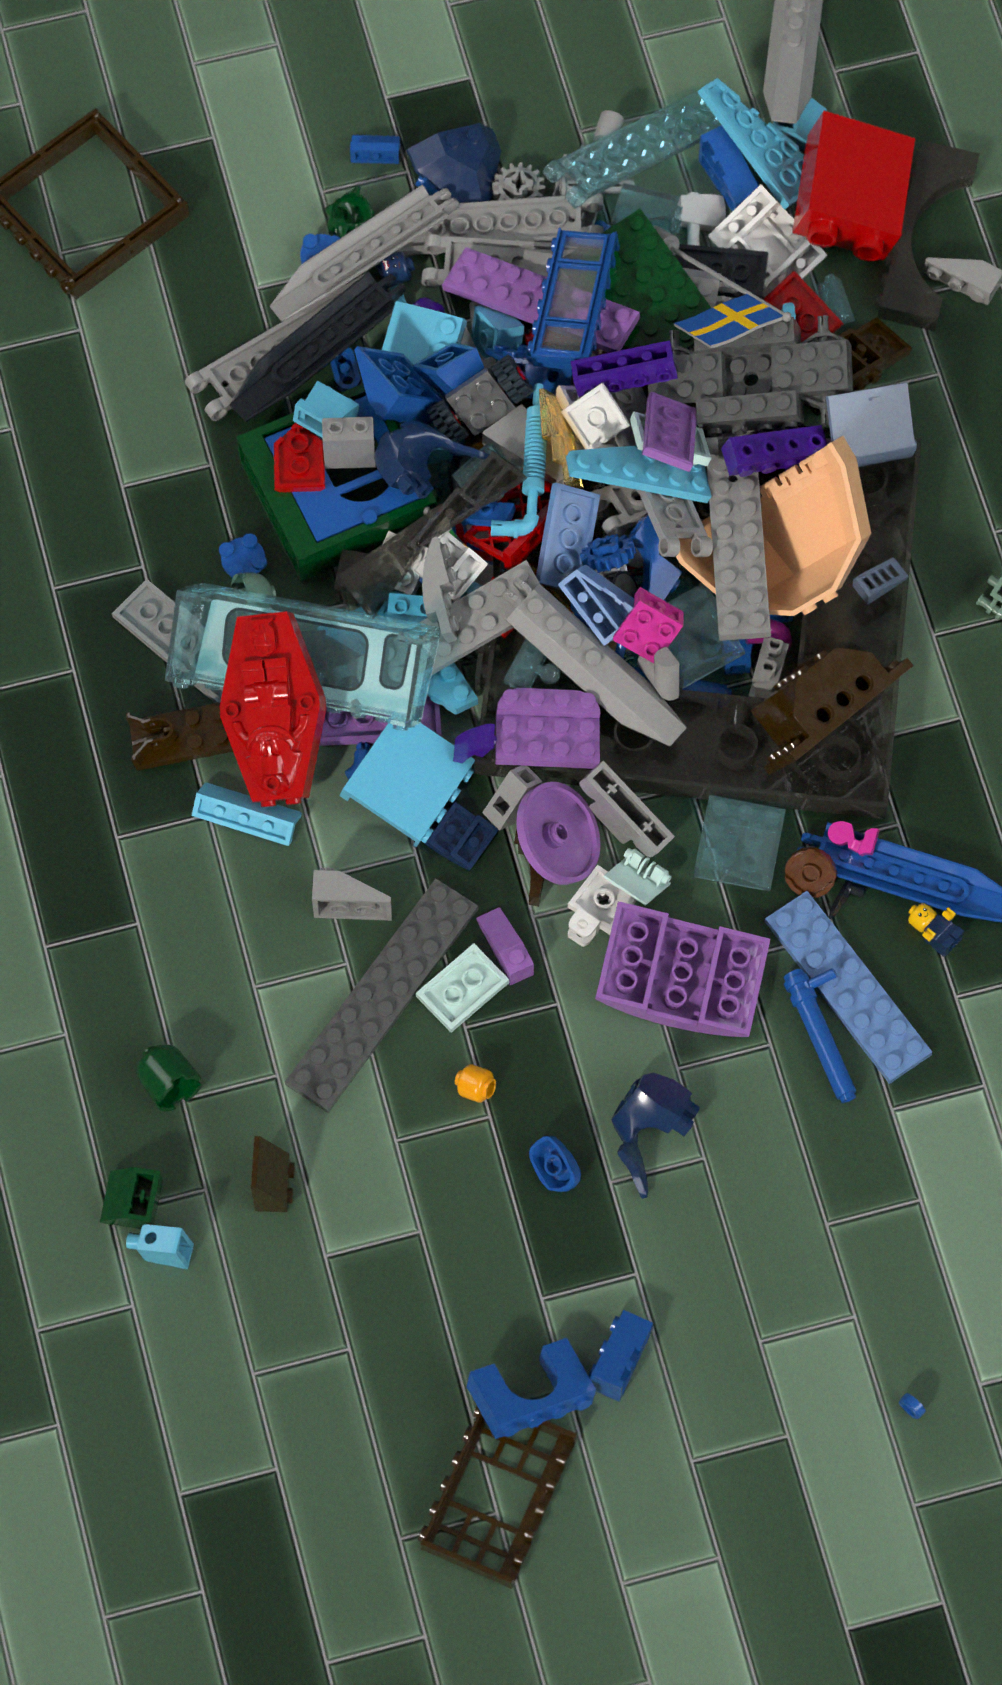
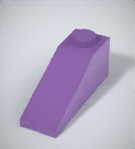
M499 907L477 917L476 920L502 971L509 979V984L513 985L534 975V963L501 908Z

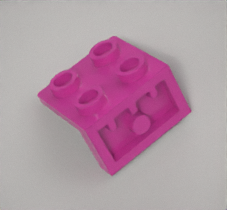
M640 587L634 596V607L613 635V641L654 663L655 653L664 647L668 648L683 627L684 612Z

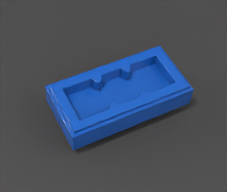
M468 500L459 519L462 525L491 527V520L511 521L516 507L514 503Z

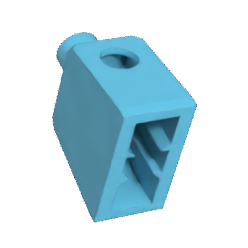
M145 1224L142 1226L140 1234L131 1232L128 1234L126 1247L137 1250L145 1261L188 1269L194 1244L182 1228Z

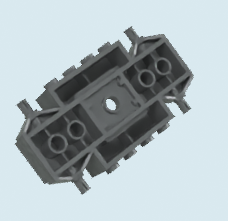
M823 315V318L818 316L817 333L802 342L801 328L794 317H791V320L788 322L781 320L759 328L741 338L715 348H709L694 338L695 352L680 345L679 330L669 331L670 343L675 358L678 379L648 385V396L650 392H654L696 408L697 425L709 437H719L723 435L722 433L727 432L743 435L749 430L765 433L771 432L772 428L788 430L795 429L797 426H804L803 404L820 409L821 425L827 426L828 424L829 426L826 396L853 392L851 344L847 339L835 335L828 330V316ZM749 375H757L758 381L755 385H746L745 381Z

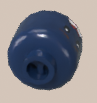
M402 251L392 253L380 261L381 264L377 265L381 279L390 274L396 277V281L391 287L410 281L412 278L411 271L415 270L411 256L406 257Z

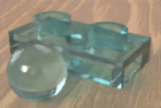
M525 639L504 678V683L514 688H531L537 675H540L544 683L554 684L560 678V670L554 664L543 666L547 657Z

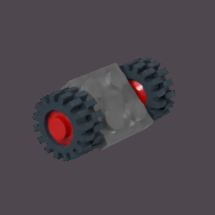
M509 354L491 366L494 375L498 378L497 380L486 367L446 394V399L443 398L427 409L430 419L439 432L457 443L469 436L468 429L465 426L476 436L516 409L513 401L518 403L534 392L524 372H522L520 366L517 365L516 361Z

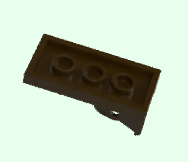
M220 702L144 718L132 716L130 712L126 713V719L130 724L133 747L131 761L137 771L233 752L220 717Z

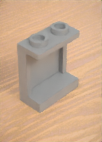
M373 417L322 419L325 469L375 467Z

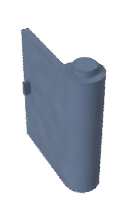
M907 382L826 396L831 442L844 436L856 456L858 467L913 457L917 449V443L913 433Z

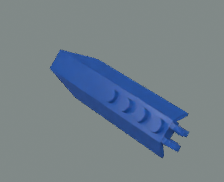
M828 822L823 837L809 833L802 834V842L814 847L820 846L819 849L831 856L836 864V877L915 902L925 903L928 906L944 911L949 907L960 916L1002 923V887L975 868L877 838L873 856L865 855L862 857L858 853L849 850L848 844L844 846L833 844L828 836V829L832 824ZM854 831L856 840L861 841L864 839L865 834Z

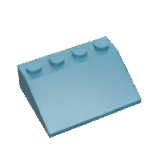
M396 301L382 350L402 353L414 365L451 343L461 344L467 321L443 312Z

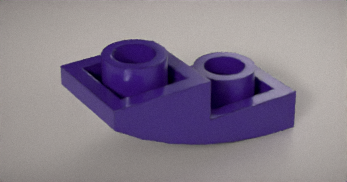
M490 723L477 726L458 735L455 738L453 761L463 764L473 755L483 757L492 750L497 741V737L494 734L495 724Z

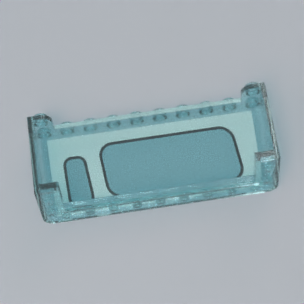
M199 583L177 590L165 681L173 682L174 687L188 688V685L202 683L205 684L207 689L220 690V687L224 686L237 617L287 611L295 615L326 697V711L332 713H342V710L349 711L351 716L366 718V715L375 716L376 721L393 724V729L407 731L408 728L415 727V725L421 723L440 639V627L212 584Z

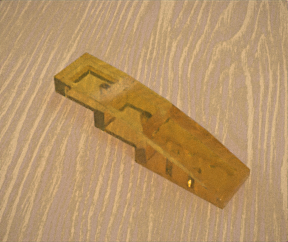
M544 388L539 389L542 438L552 443L553 461L563 468V484L578 489L583 488L582 479L569 477L566 456L569 451L577 450L571 428L561 413L562 408L555 395Z

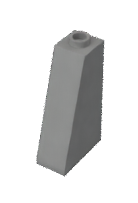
M522 404L482 432V444L521 470H524L527 409ZM547 433L545 480L551 484L560 483L573 487L578 478L569 477L566 461L567 454Z

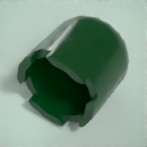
M169 1044L150 1046L143 1052L141 1059L137 1063L136 1074L160 1111L167 1112L176 1109L174 1104L183 1099L187 1103L197 1094L202 1086L199 1082L201 1076L175 1046Z

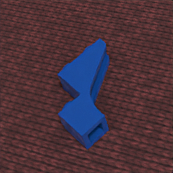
M647 515L639 519L627 538H632L635 547L643 559L642 588L666 601L665 598L668 593L674 592L680 584L678 578L682 571L659 555V538L650 517Z

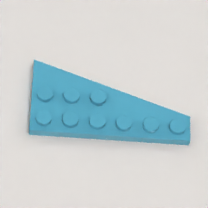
M718 78L703 86L698 91V94L785 210L796 203L804 155L799 151V146L771 122L767 124L759 118V112L753 107L751 109L747 108L740 102V96Z

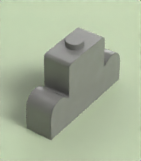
M604 761L597 764L580 781L579 784L582 790L590 798L594 799L588 807L622 844L632 840L641 853L647 857H653L675 837Z

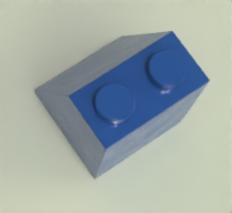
M451 343L414 364L413 369L446 399V394L483 370L484 365L476 347Z

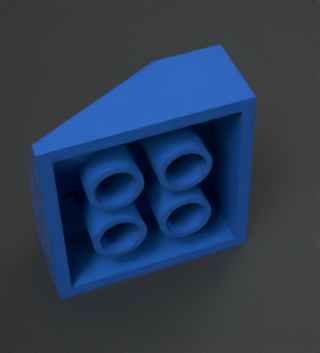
M357 346L354 351L368 402L375 409V414L382 420H395L400 423L419 421L429 425L432 420L427 409L442 400V398L413 369V364L402 353Z

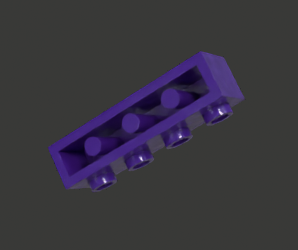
M670 340L571 361L573 381L578 398H581L601 383L605 384L609 392L614 393L620 390L678 379Z
M818 425L729 437L721 450L729 476L739 475L740 477H745L754 472L762 471L763 474H768L776 469L785 468V470H788L794 465L800 466L799 462L827 446L822 426Z

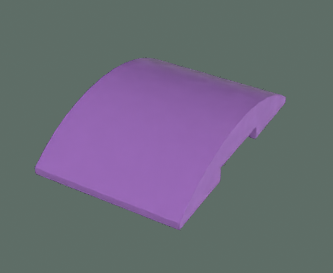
M618 901L595 999L627 1014L670 1027L712 1035L749 1037L770 939L721 926L717 930L669 918L668 913Z

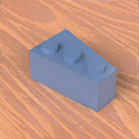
M587 565L576 569L558 583V586L601 643L605 646L612 642L613 635L634 607V598Z

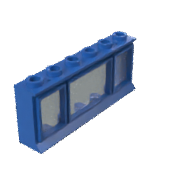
M558 228L557 237L552 239V258L547 260L548 276L542 282L543 298L539 299L537 304L538 320L533 322V341L528 343L527 352L528 356L532 358L533 366L572 370L571 361L591 357L592 351L597 350L596 331L601 330L602 321L600 313L601 309H606L605 290L610 289L611 286L609 272L610 268H615L614 251H619L620 248L617 231L612 234L566 231Z

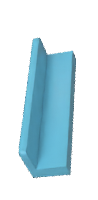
M204 783L196 793L192 816L286 846L291 844L295 825L302 814L300 811L281 805L261 807V803L252 802L249 795L210 783Z

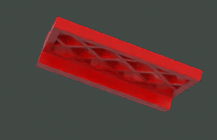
M522 472L495 502L505 503L508 499L519 497L520 504L515 505V512L522 511V517L524 518L527 503L523 504L522 497L527 495H524L520 488L523 484ZM545 480L544 493L551 492L552 484ZM538 496L537 508H539L540 512L537 515L539 520L534 530L525 536H518V538L510 536L492 537L490 526L473 525L463 535L464 541L504 562L505 568L510 570L522 563L542 541L549 500L541 501L540 496ZM489 531V538L478 539L474 537L477 532ZM509 542V545L503 552L494 548L493 544Z

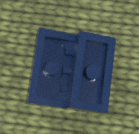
M454 802L425 845L446 859L470 871L499 829L480 815L474 816L461 805Z

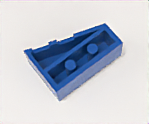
M722 125L700 136L699 162L721 196H724L725 202L733 212L760 186L758 180H755L740 149Z
M623 1310L620 1317L615 1316L610 1327L612 1334L608 1341L604 1340L599 1351L601 1356L597 1364H593L588 1375L596 1388V1392L620 1402L651 1335L653 1322Z

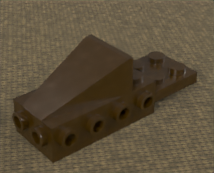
M877 317L856 330L850 328L838 335L847 339L851 344L853 391L864 390L870 383L875 384L881 378L882 371L908 356L912 350L909 344ZM805 405L815 415L819 416L821 414L820 409Z

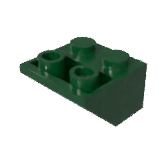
M138 1167L110 1171L100 1223L142 1229V1226L145 1224L154 1225L163 1183L161 1171Z

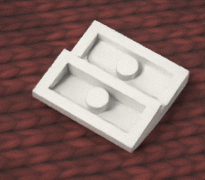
M446 532L440 541L448 546L451 558H448L447 562L449 567H453L457 581L453 582L455 591L449 593L451 600L455 602L460 599L488 563L471 548L465 547L452 534ZM425 558L414 570L422 578Z

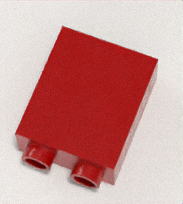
M824 110L807 135L792 233L807 237L809 243L817 247H831L834 245L851 250L857 258L864 261L884 260L901 237L915 138Z

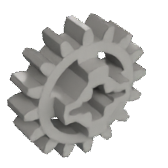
M521 162L518 167H514L511 163L509 164V170L502 167L501 175H495V182L492 183L493 198L499 201L543 197V194H545L544 178L539 177V170L532 172V165L530 164L523 168ZM518 184H520L519 192L517 193Z

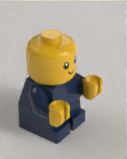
M921 903L918 906L914 905L909 910V923L919 932H923L922 936L925 943L930 944L933 949L945 958L962 940L964 930L952 923L956 913L948 907L940 916L925 903Z

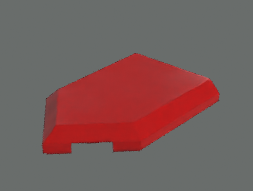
M295 423L283 437H280L274 443L275 491H322L325 489L323 440L312 434L308 429Z

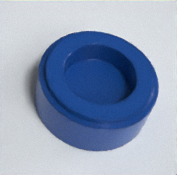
M905 1393L899 1400L903 1410L914 1419H920L926 1412L923 1405L909 1393Z

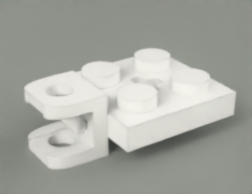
M599 865L595 867L568 903V908L575 912L569 921L568 937L582 947L592 942L599 929L610 935L618 901L632 905L636 902L631 895L604 878L608 871ZM605 895L609 897L608 905L599 904L597 899L599 896L601 898L605 897Z

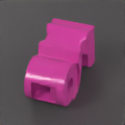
M839 821L829 827L828 836L833 844L837 846L848 844L849 850L858 853L862 857L865 855L873 856L880 830L878 828H871L865 831L864 839L860 841L856 840L852 824Z

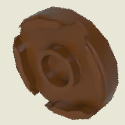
M814 847L801 848L795 851L788 859L785 867V880L790 889L799 896L806 891L813 898L827 894L833 887L837 876L836 864L831 856L823 850Z

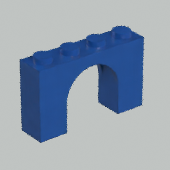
M567 1338L542 1346L539 1362L554 1389L550 1395L542 1399L529 1400L515 1395L507 1387L495 1364L470 1372L467 1389L495 1439L503 1436L510 1437L527 1427L535 1428L544 1421L552 1418H562L567 1413L577 1409L584 1410L593 1403L596 1388Z

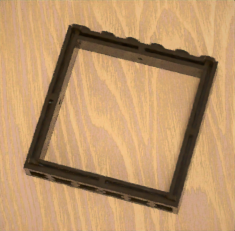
M96 108L0 177V225L5 230L9 229L13 233L16 242L28 249L31 258L35 262H41L47 275L52 279L55 277L58 280L62 291L67 295L71 294L76 300L189 216L188 203ZM97 135L165 207L75 273L6 200Z

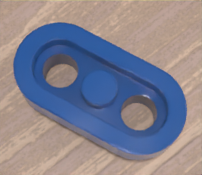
M347 348L330 362L336 386L341 392L361 384L354 353L350 348ZM341 359L346 360L345 363H339L338 361ZM352 381V383L349 385L345 384L344 382Z

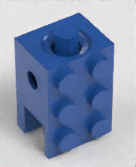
M500 344L494 345V348H485V353L498 361L509 354L516 361L517 365L520 366L522 372H524L532 389H534V384L536 383L544 385L543 399H556V389L559 385L570 386L573 375L572 370L533 366L532 358L528 356L527 345H518L517 349H509V346ZM542 346V348L555 349L552 346ZM533 393L526 398H533Z

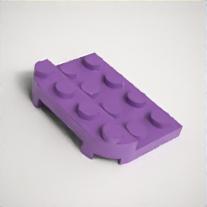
M536 688L506 690L498 702L496 712L497 741L495 745V764L593 769L600 763V708L595 696L578 690Z

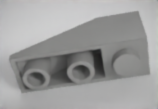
M927 258L925 260L923 273L927 274L929 278L947 284L952 290L960 291L978 303L982 302L988 305L1002 284V270L983 260Z

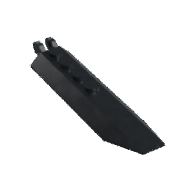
M369 272L364 274L260 358L231 401L230 407L247 422L291 395L392 313L396 300L405 293L407 288L403 284H399L388 293L386 290L396 281V277L393 274L386 276L378 283H375Z

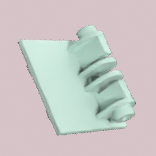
M628 848L623 855L625 858L604 875V878L609 880L614 886L622 889L645 906L671 884L669 881L672 877L668 874V870H665L658 864L656 865L654 861L647 867L650 858L646 857L644 859L645 855L635 848L633 850Z

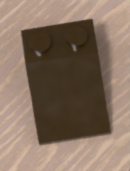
M254 1136L251 1192L255 1211L287 1212L288 1204H293V1188H289V1178H294L295 1162L290 1161L288 1152L261 1136Z

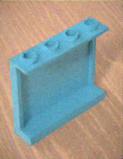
M395 713L339 796L346 801L352 798L414 840L413 846L417 847L420 841L426 843L433 833V830L430 829L433 822L439 823L448 811L444 808L448 800L452 803L461 792L457 788L463 780L467 783L475 770L471 767L475 759L470 757L463 764L454 762L453 744L413 717L400 716Z

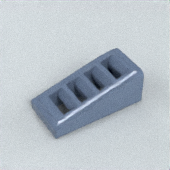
M893 557L854 578L852 586L868 605L907 580L909 576ZM893 567L899 576L894 577L889 568ZM884 572L890 580L886 581L881 573ZM875 577L879 579V581L882 583L881 585H878V583L874 580ZM870 582L874 589L871 590L866 583Z

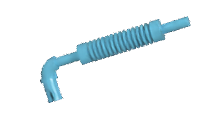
M541 383L534 384L533 406L527 408L522 493L528 496L527 514L524 515L522 520H491V536H510L514 538L525 536L534 530L539 520L537 501L538 496L544 494L549 416L548 409L543 407L544 385Z

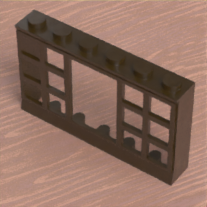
M476 1406L473 1417H476L473 1427L468 1426L464 1433L462 1441L466 1443L462 1452L457 1450L451 1463L454 1470L451 1476H445L440 1488L443 1491L440 1501H434L429 1515L432 1516L429 1526L424 1525L422 1527L418 1540L421 1541L422 1551L512 1589L577 1441V1433L544 1421L533 1429L527 1445L505 1436L497 1438L496 1440H499L500 1443L493 1458H489L474 1451L481 1434L495 1439L491 1430L484 1428L486 1421ZM539 1430L558 1438L551 1455L532 1448ZM505 1443L524 1451L516 1469L498 1461ZM529 1454L548 1461L540 1479L522 1472ZM471 1457L537 1484L519 1528L452 1501ZM449 1506L468 1514L460 1532L442 1524ZM473 1516L492 1524L484 1542L466 1535ZM497 1527L516 1534L508 1552L489 1545ZM439 1530L457 1537L452 1551L433 1544ZM463 1540L481 1548L476 1561L457 1554ZM486 1551L505 1558L500 1572L481 1564Z

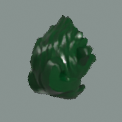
M356 185L350 192L345 193L341 198H336L332 204L326 206L328 233L331 236L342 238L375 216V212L370 207L367 198H364V195H360V186Z

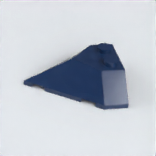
M478 123L436 133L407 150L415 173L422 178L425 176L434 183L438 191L445 188L451 192L450 197L456 198L459 203L492 200V183L495 182V175L498 171L502 151L492 128Z

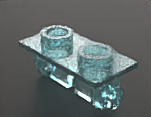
M828 274L825 276L824 283L817 284L822 301L843 324L854 322L855 319L841 279L835 277L834 274Z

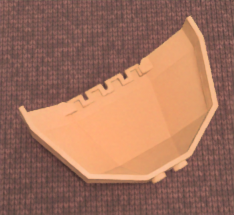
M844 436L834 440L799 462L800 468L798 465H794L779 474V479L774 477L759 486L769 615L795 616L801 611L806 615L818 608L815 603L823 599L827 603L837 597L836 591L844 584L871 535L857 459ZM709 516L701 522L708 537L712 540ZM678 538L680 541V552L676 558L679 563L716 595L713 549L709 557H695L691 552V538Z

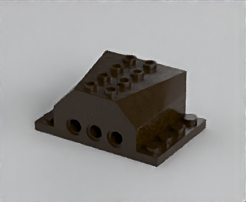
M835 647L825 648L820 653L801 663L793 670V673L774 685L776 690L750 710L779 747L767 757L769 762L763 768L770 775L798 760L914 666L908 657L902 661L895 659L883 667L872 652Z

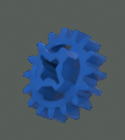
M618 534L607 535L605 538H597L592 543H588V547L581 549L580 557L583 566L587 565L593 570L597 569V572L600 573L606 570L611 571L613 568L619 569L624 564H628V559L635 557L636 549L632 538H627V535L621 537Z

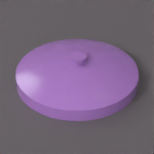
M559 782L543 783L530 789L524 795L517 812V834L525 857L537 873L552 883L569 885L585 879L594 870L600 855V834L594 814L588 807L587 802L574 789Z

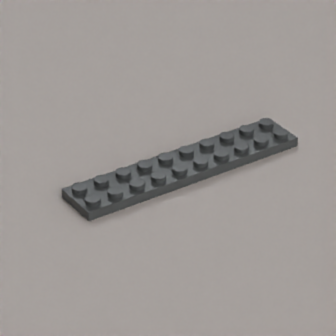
M435 878L288 1076L285 1085L329 1113L414 998L416 992L419 991L478 911V905Z

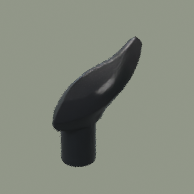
M846 880L831 907L829 919H832L838 913L842 905L848 900L849 894L862 898L865 888Z

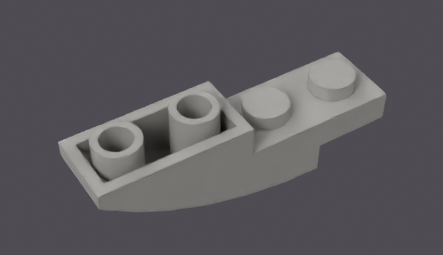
M436 536L431 540L424 562L422 580L423 602L427 617L432 623L439 622L441 634L449 643L457 640L455 631L459 630L456 617L454 615L451 616L449 609L453 607L449 593L455 591L453 582L457 581L453 567H449L447 559L451 558L446 543L442 544Z

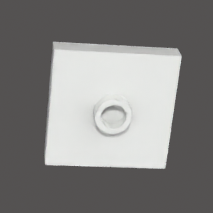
M601 383L561 411L585 449L591 444H605L631 426L604 383Z

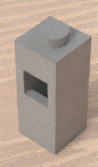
M519 766L510 770L482 813L499 830L515 824L522 798L530 789L541 785L543 781L528 766Z

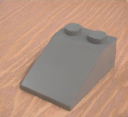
M324 867L320 870H314L312 889L314 918L392 921L390 896L341 871H335L333 868Z

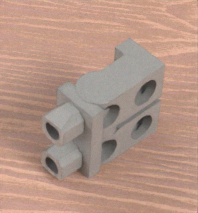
M771 637L764 638L748 700L760 703L776 690L774 685L780 681L789 647L788 643Z

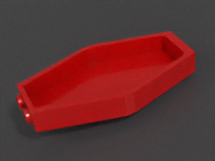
M285 611L239 616L236 620L222 691L220 717L252 802L261 803V807L277 806L276 801L286 800V805L301 804V799L309 798L327 709L326 697L294 613Z

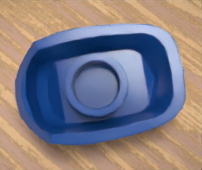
M555 1136L542 1137L531 1146L529 1150L531 1163L540 1181L548 1190L566 1192L578 1185L581 1181L580 1168L573 1155Z

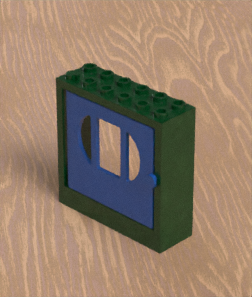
M364 384L340 393L359 404L357 417H373L374 439L378 444L382 435L387 431L391 433L402 428H398L395 420H382L375 414V409L368 402ZM294 413L236 437L239 460L300 582L381 548L388 531L402 537H407L430 527L429 516L424 515V509L430 507L431 510L439 511L437 505L439 498L434 488L425 499L419 498L415 492L405 495L400 489L390 486L379 497L369 501L355 502L341 497V495L383 478L378 470L338 487L333 486L325 470V489L322 491H275L274 443L280 437H283L295 424L293 421Z

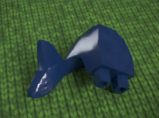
M409 421L402 423L401 429L394 430L391 433L387 431L382 435L375 451L374 460L378 471L390 487L400 489L405 495L415 492L419 498L425 499L433 490L432 485L428 481L432 475L427 468V460L434 449L441 447L451 454L466 455L493 461L495 456L457 443L426 423Z
M654 1072L644 1074L640 1079L635 1080L611 1118L616 1132L623 1141V1144L618 1149V1156L630 1171L642 1199L648 1197V1181L643 1158L637 1144L638 1133L642 1129L651 1127L667 1134L673 1129L684 1137L692 1128L693 1119L700 1109L698 1105L689 1100L692 1092L675 1080Z

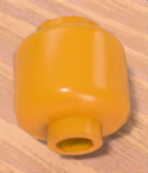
M471 1064L457 1073L455 1085H457L460 1096L480 1103L492 1097L496 1088V1080L488 1069Z

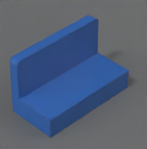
M352 136V142H350L351 163L399 164V136Z

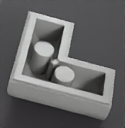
M664 647L658 650L654 655V663L639 656L637 664L658 694L668 701L679 698V662L669 648Z

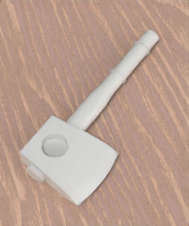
M690 192L680 197L679 227L687 228V245L700 246V230L713 231L726 219L724 196Z

